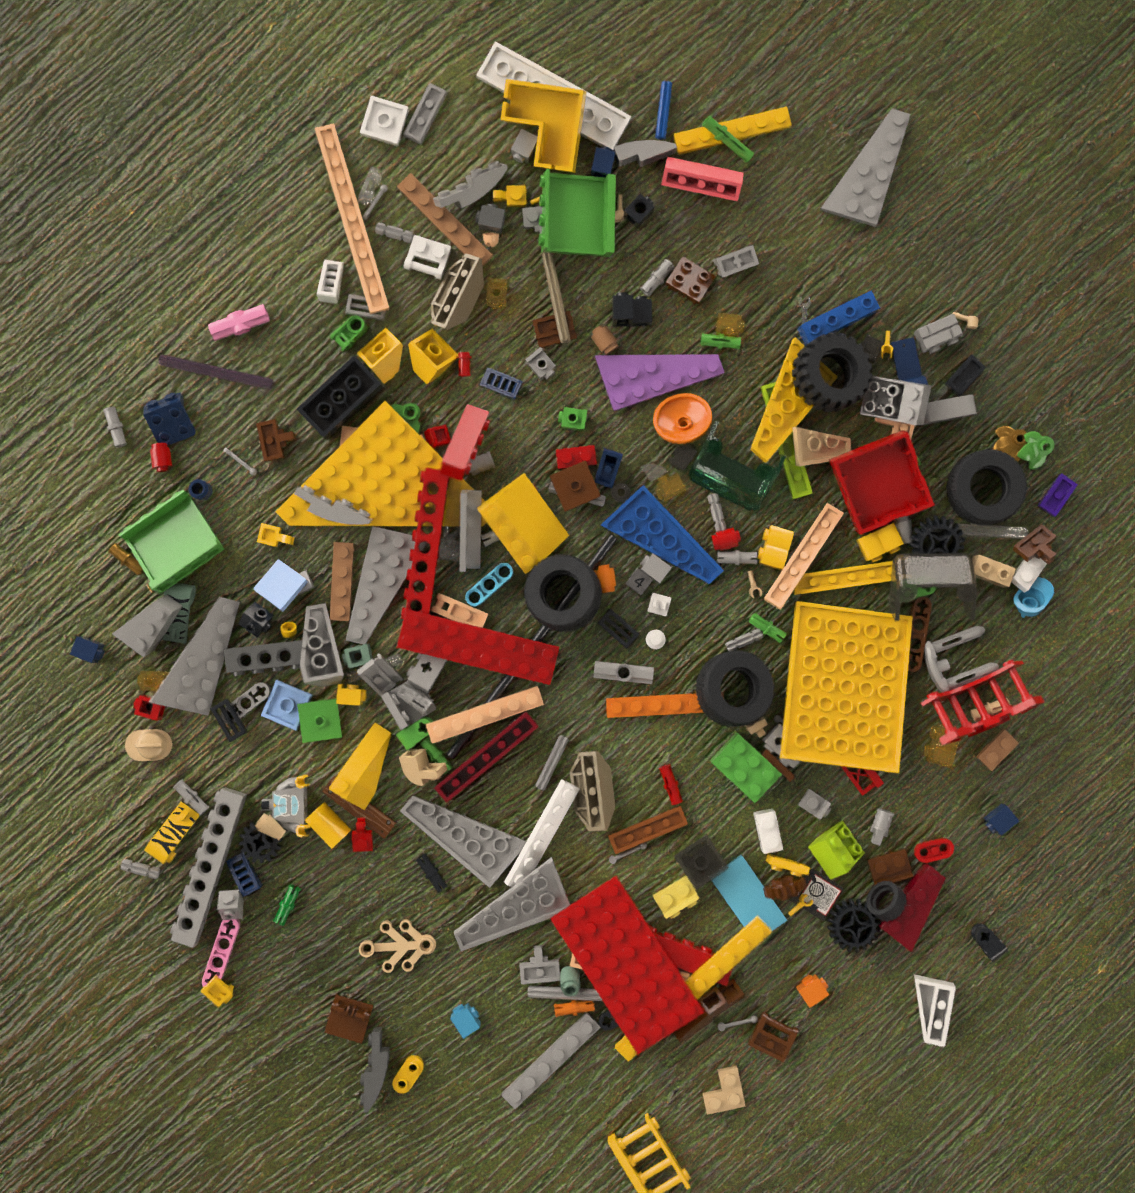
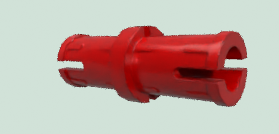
M671 764L660 767L659 770L664 781L663 787L667 790L671 805L683 802L678 788L679 783L675 779Z

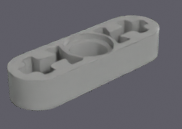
M265 682L257 683L232 702L233 707L240 710L237 712L240 719L269 697L271 687ZM258 687H265L266 690L264 691V693L266 695L257 696L256 699L258 700V702H256L255 698L252 695H250V693L252 692V694L255 695L257 692H259ZM245 697L251 700V706L248 709L241 706V700ZM221 712V717L224 723L229 724L226 718L224 717L223 713Z

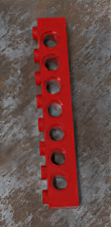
M426 467L425 471H421L420 483H423L422 491L419 490L417 502H420V510H416L414 522H418L417 530H413L412 541L415 542L414 549L410 550L409 555L412 567L407 570L406 580H409V588H405L404 600H407L406 608L402 607L401 619H404L406 609L430 615L449 477L440 474V469ZM430 483L438 485L439 490L436 494H431L428 491ZM429 502L436 506L433 514L425 510V506ZM425 522L432 524L433 531L431 533L423 531L422 526ZM421 542L429 543V552L421 551ZM418 562H425L428 566L427 571H419L417 568ZM416 581L424 583L425 589L423 591L415 589L414 584ZM412 601H420L422 609H413Z

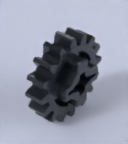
M251 822V828L244 827L246 833L240 834L243 841L239 842V845H244L241 853L247 852L248 854L245 858L253 857L252 862L254 863L258 859L260 863H264L265 858L271 861V855L275 857L278 855L276 849L280 850L282 848L278 842L283 841V838L280 840L273 838L272 840L269 835L262 832L251 834L253 830L258 829L255 827L256 824ZM262 837V841L265 843L260 846L258 839ZM263 849H271L270 852L261 854Z

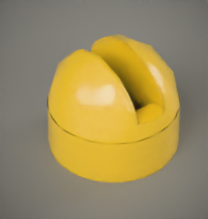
M293 622L283 623L281 625L282 636L290 639L295 637L297 633L296 624Z

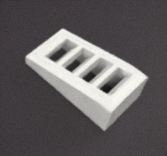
M324 260L317 290V297L320 302L338 303L344 267L343 262ZM328 268L336 269L337 272L328 271ZM325 284L334 285V287H328Z

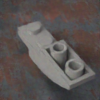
M496 161L488 164L486 169L478 168L470 172L471 175L465 177L467 183L456 185V189L452 191L444 190L439 192L438 196L433 198L435 206L442 208L454 203L456 207L463 208L472 204L498 183L508 169L507 164Z
M306 485L304 487H297L294 492L295 495L311 503L307 511L324 519L355 525L369 524L373 521L369 517L370 513L361 508L359 511L352 507L353 503L344 498L342 501L336 500L333 505L331 504V499L323 495L321 497L315 495V490Z

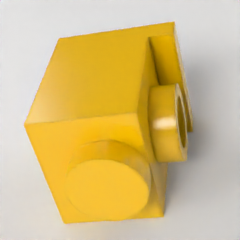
M338 684L336 704L363 705V701H366L367 690L359 689V685L347 684V688H344V684Z

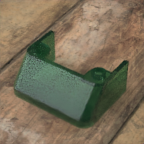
M715 421L688 473L689 479L695 484L713 493H717L719 496L747 510L755 511L760 507L777 479L786 456L782 455L776 467L762 463L757 466L756 470H753L721 454L723 443L713 436L719 424L718 421Z

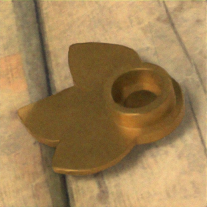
M1009 426L999 427L995 430V433L1000 439L994 444L993 450L1003 451V453H1007V455H1010L1018 462L1021 458L1017 454L1027 444L1024 439V434L1027 432L1022 429L1014 430ZM1018 435L1022 437V442L1017 441Z

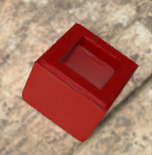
M446 425L432 427L424 431L426 441L433 449L450 444L451 438Z

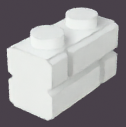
M767 809L753 812L761 851L767 854L783 850L775 810Z

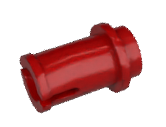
M459 352L456 357L458 359V377H470V359H472V356H470L469 352Z

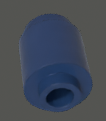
M196 479L189 485V493L193 498L203 501L209 499L212 495V486L204 480Z

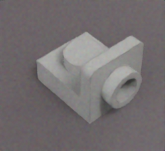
M809 788L798 803L800 807L819 820L822 817L825 818L831 810V803Z

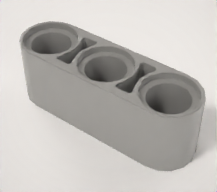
M966 395L928 402L923 425L976 415L974 396Z

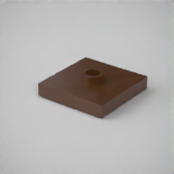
M586 460L549 476L564 512L601 497Z

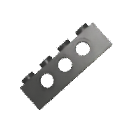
M303 640L224 649L226 672H233V676L245 675L246 670H252V674L263 673L264 668L280 671L284 670V666L291 665V669L300 668ZM285 650L289 651L291 655L290 660L287 662L282 659V653ZM265 653H269L271 656V661L268 664L264 663L262 659ZM246 655L251 657V664L249 666L243 663V658Z

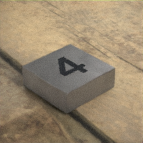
M637 568L625 584L642 595L653 579Z

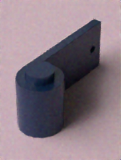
M914 337L891 342L898 380L928 385L926 377L921 374Z

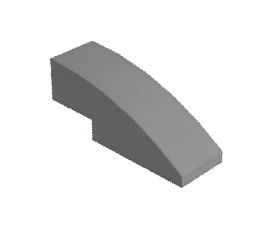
M641 140L614 146L613 151H615V159L619 167L636 160L639 167L676 154L677 146L675 143L666 141Z

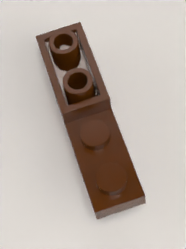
M732 979L728 982L727 986L723 985L720 988L716 986L697 999L705 1011L673 1032L680 1043L713 1022L712 1018L745 998V994L736 981Z

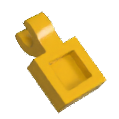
M526 185L506 186V191L493 190V202L507 201V207H526Z
M261 523L257 542L278 547L279 542L293 545L295 537L281 534L282 528Z

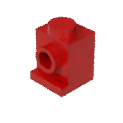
M139 695V698H136L133 706L135 715L156 721L162 720L166 706L153 704L152 710H149L148 704L152 698L151 696Z

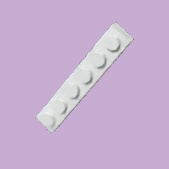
M561 779L504 881L508 886L513 887L535 870L580 790L576 785Z

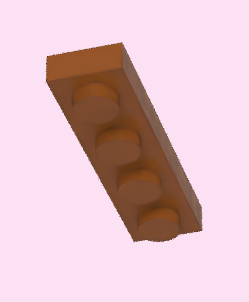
M679 805L609 834L608 837L615 854H618L688 825V822Z

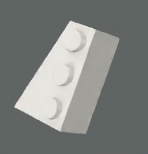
M914 974L924 1042L945 1047L955 985L951 982Z

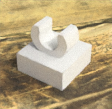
M652 593L647 612L666 617L671 597Z

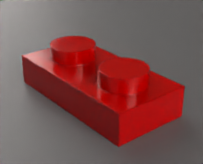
M594 445L556 449L558 470L569 468L585 460L588 466L597 465Z

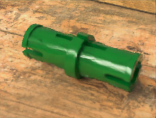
M289 884L284 899L279 903L280 908L273 919V922L277 924L280 917H282L279 924L281 926H285L290 911L295 907L294 902L301 891L299 887H296L294 893H292L295 886Z

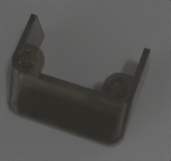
M965 553L899 554L893 559L889 610L895 621H899L900 603L913 601L917 596L918 588L957 587L956 594L961 601H964L963 609L970 620H975L977 585L973 561L969 555Z

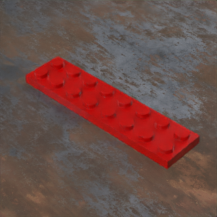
M406 609L396 648L550 685L560 647Z

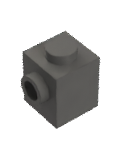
M494 204L482 205L481 211H477L476 222L479 229L502 234L506 216L505 209H500Z

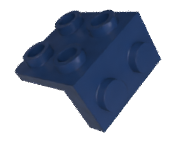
M181 392L177 394L170 393L164 399L158 401L151 400L144 406L143 415L157 443H167V445L195 435L196 430L184 408V398Z

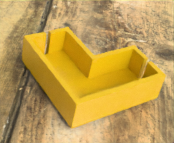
M506 79L504 98L511 101L510 104L503 102L501 120L509 123L539 127L534 166L551 170L555 168L558 171L575 173L587 92L581 89Z

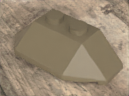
M465 253L462 259L458 260L447 270L431 303V324L449 330L467 321L484 287L481 258Z
M598 751L579 752L578 758L570 770L571 784L576 785L580 789L573 800L574 811L586 825L588 831H606L615 810L611 768Z

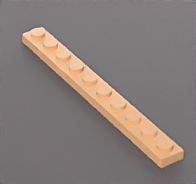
M330 124L315 128L316 136L370 315L389 310L335 126Z

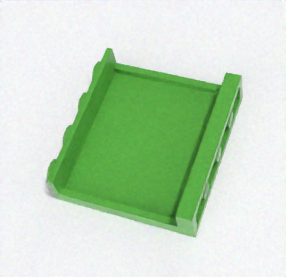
M546 169L543 175L540 176V187H543V191L539 198V206L542 207V214L539 216V226H542V234H539L538 243L541 246V252L610 257L614 253L616 175L608 174L606 177L550 173V169Z
M185 490L174 493L170 499L158 504L153 511L144 514L137 522L125 527L118 534L126 541L148 577L150 588L158 594H162L225 550L197 504Z

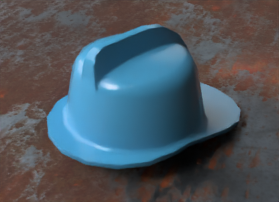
M1037 577L1027 592L1024 593L1019 589L1013 599L1014 604L1021 613V617H1033L1040 614L1052 599L1054 587L1047 579Z

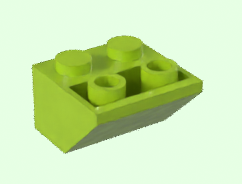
M840 821L818 836L808 846L830 880L848 873L865 853L844 821Z

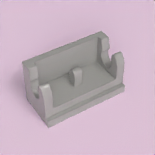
M753 245L713 259L714 265L718 268L717 273L722 278L759 264Z

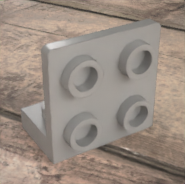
M408 681L405 682L406 684L416 688L415 686L409 684ZM403 684L381 695L401 730L436 710L434 702L424 715L411 705H408L397 695L398 690ZM418 689L420 692L424 693L426 696H428V697L431 699V697L429 696V694H427V693L423 692L422 690Z

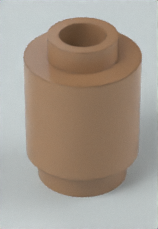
M600 325L592 331L593 335L591 338L602 353L604 352L606 355H609L619 347L617 339L607 326L602 327Z

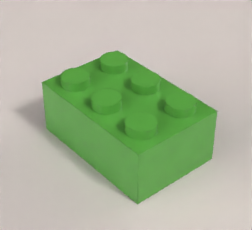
M737 732L709 760L754 803L782 775Z

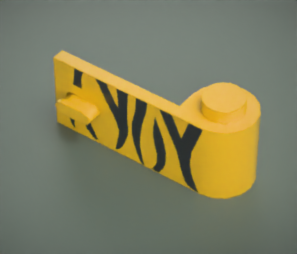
M180 802L148 843L144 851L162 864L166 862L170 864L177 855L175 853L176 846L199 818V814L183 802Z

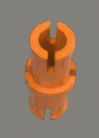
M571 1000L568 1003L554 1004L555 1016L571 1014L577 1016V1013L595 1011L594 1001Z

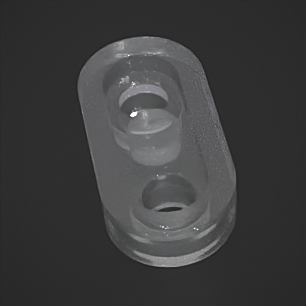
M374 166L371 167L360 191L358 203L368 205V203L373 202L375 187L380 185L383 178L381 169Z

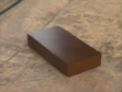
M764 748L760 751V754L788 781L791 782L795 775L773 754Z

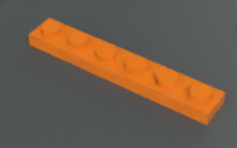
M696 693L606 698L607 718L704 712L698 704L699 701L697 700Z

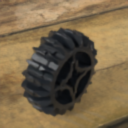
M934 515L933 521L930 518H926V524L920 522L921 528H914L917 534L911 535L914 541L910 542V545L913 547L912 553L916 555L915 558L918 561L922 560L921 563L923 565L928 564L930 568H933L936 564L938 568H941L942 563L948 566L949 560L955 562V555L961 556L958 550L964 549L961 543L965 541V538L961 536L963 531L959 529L960 526L958 523H954L953 519L949 518L947 520L945 516H942L939 520L938 516ZM940 528L945 529V530H941L940 532H937V533H935V532L932 531V530L940 529ZM926 535H928V542L925 544V547L923 548L924 538L926 537ZM952 536L951 545L947 549V542L950 540V537ZM932 537H935L936 540H939L942 547L939 544L935 543V540ZM937 551L942 552L939 555H930V553L933 554Z
M849 898V904H847L845 900H842V907L836 904L835 908L837 911H830L834 917L827 918L828 922L833 923L827 926L828 930H833L829 933V936L834 938L833 942L839 944L841 949L846 947L848 952H851L853 947L855 952H859L860 946L863 950H866L865 944L867 943L873 946L870 940L872 938L878 940L874 933L881 932L876 927L881 922L875 920L877 917L869 912L866 901L862 903L861 899L857 898L854 904V900ZM855 910L866 913L868 920L858 919ZM848 912V918L845 921H840L843 915ZM855 921L858 925H855V929L853 931L851 925H853V922ZM867 929V932L860 938L861 931ZM839 930L850 931L852 940L843 938Z

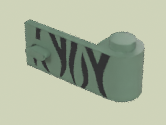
M177 582L164 591V596H170L181 604L182 608L162 640L187 643L190 606L195 598V585Z

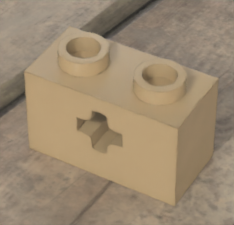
M975 555L971 559L966 574L1005 588L1010 587L1016 568L981 555Z

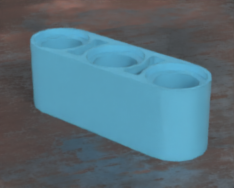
M501 563L468 590L465 596L467 603L471 606L481 605L513 577V568L508 563ZM508 567L510 574L507 577H501L499 575L500 568ZM488 579H492L495 582V587L492 590H486L484 587V583ZM473 592H478L480 595V600L477 603L470 601L469 597Z

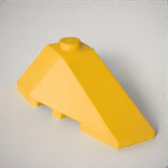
M374 723L329 789L343 799L365 810L376 794L392 733Z

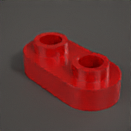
M946 838L921 842L914 848L915 858L922 863L946 859L954 853L953 843ZM945 844V850L940 851V846ZM922 849H926L925 855H921Z

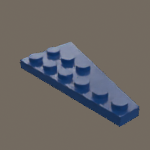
M644 485L600 525L708 584L724 571Z

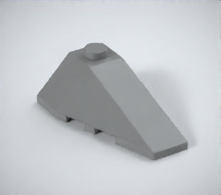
M326 603L306 607L300 659L304 684L319 687L340 684L344 676Z

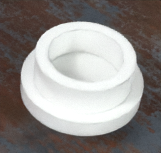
M652 630L646 636V643L652 649H660L665 644V635L660 630Z

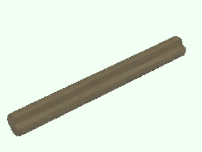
M544 252L542 258L559 339L561 343L570 342V334L553 254Z

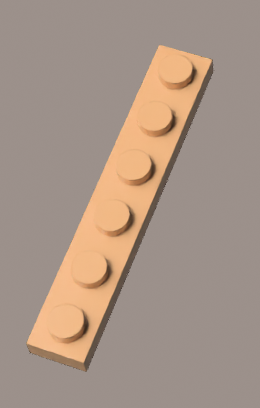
M829 503L825 505L764 598L766 602L779 610L782 609L844 514L842 511Z
M534 686L426 724L433 744L544 705L538 686Z

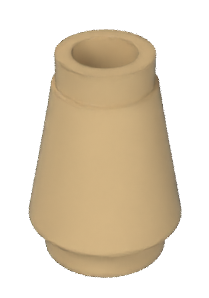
M264 813L255 825L259 832L278 840L286 832L270 814L266 815Z

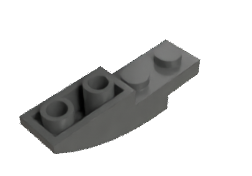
M374 1027L372 1034H369L368 1044L372 1046V1053H369L368 1064L372 1067H366L364 1073H361L360 1084L364 1086V1093H361L360 1105L364 1106V1113H368L376 1101L388 1069L390 1047H382V1027Z

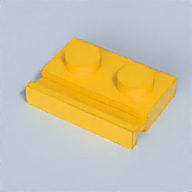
M767 854L766 857L767 863L774 870L783 871L784 868L791 870L790 874L802 877V874L808 875L810 867L806 864L772 854Z

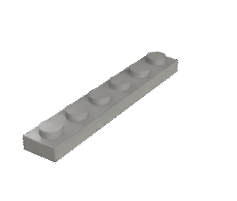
M588 1012L584 1013L502 1092L503 1098L516 1109L601 1028L599 1023Z

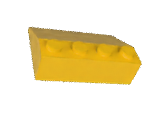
M525 473L477 507V510L525 574L531 571L535 565L537 566L541 560H545L569 536Z

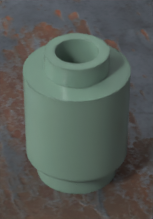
M566 966L561 969L560 987L564 995L575 996L580 990V971L578 968Z

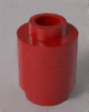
M167 443L152 444V449H150L152 469H157V472L169 471V468L172 467V460Z
M734 528L715 532V535H711L715 551L739 546L738 542H741L739 531H735Z

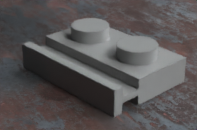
M379 653L377 658L371 659L358 669L357 672L381 696L395 687L396 683L399 680L402 681L403 678Z

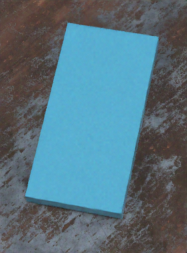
M742 855L710 876V879L744 927L757 915L772 931L787 921L773 899L765 897L764 886Z

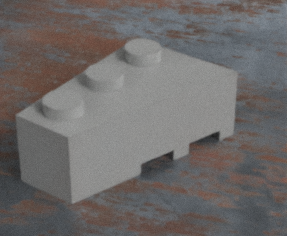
M165 595L154 601L112 634L142 657H145L155 651L181 610L182 605L170 596Z

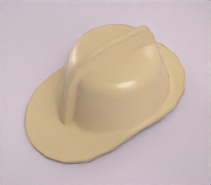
M137 730L127 737L125 749L129 757L134 760L157 761L169 755L172 749V740L168 733L163 730Z

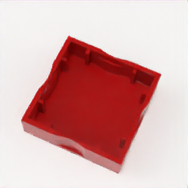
M901 430L829 459L854 529L859 535L884 526L896 518L909 516L934 506L927 483L919 470L917 456L907 431Z

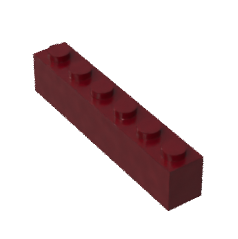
M525 711L439 782L434 789L446 803L449 802L535 731L539 725Z

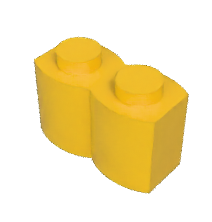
M894 523L856 540L865 560H871L872 563L882 559V554L888 551L890 554L901 550L900 546L904 544Z
M772 525L769 529H765L762 540H765L763 548L760 547L757 554V559H760L759 564L783 570L794 532Z

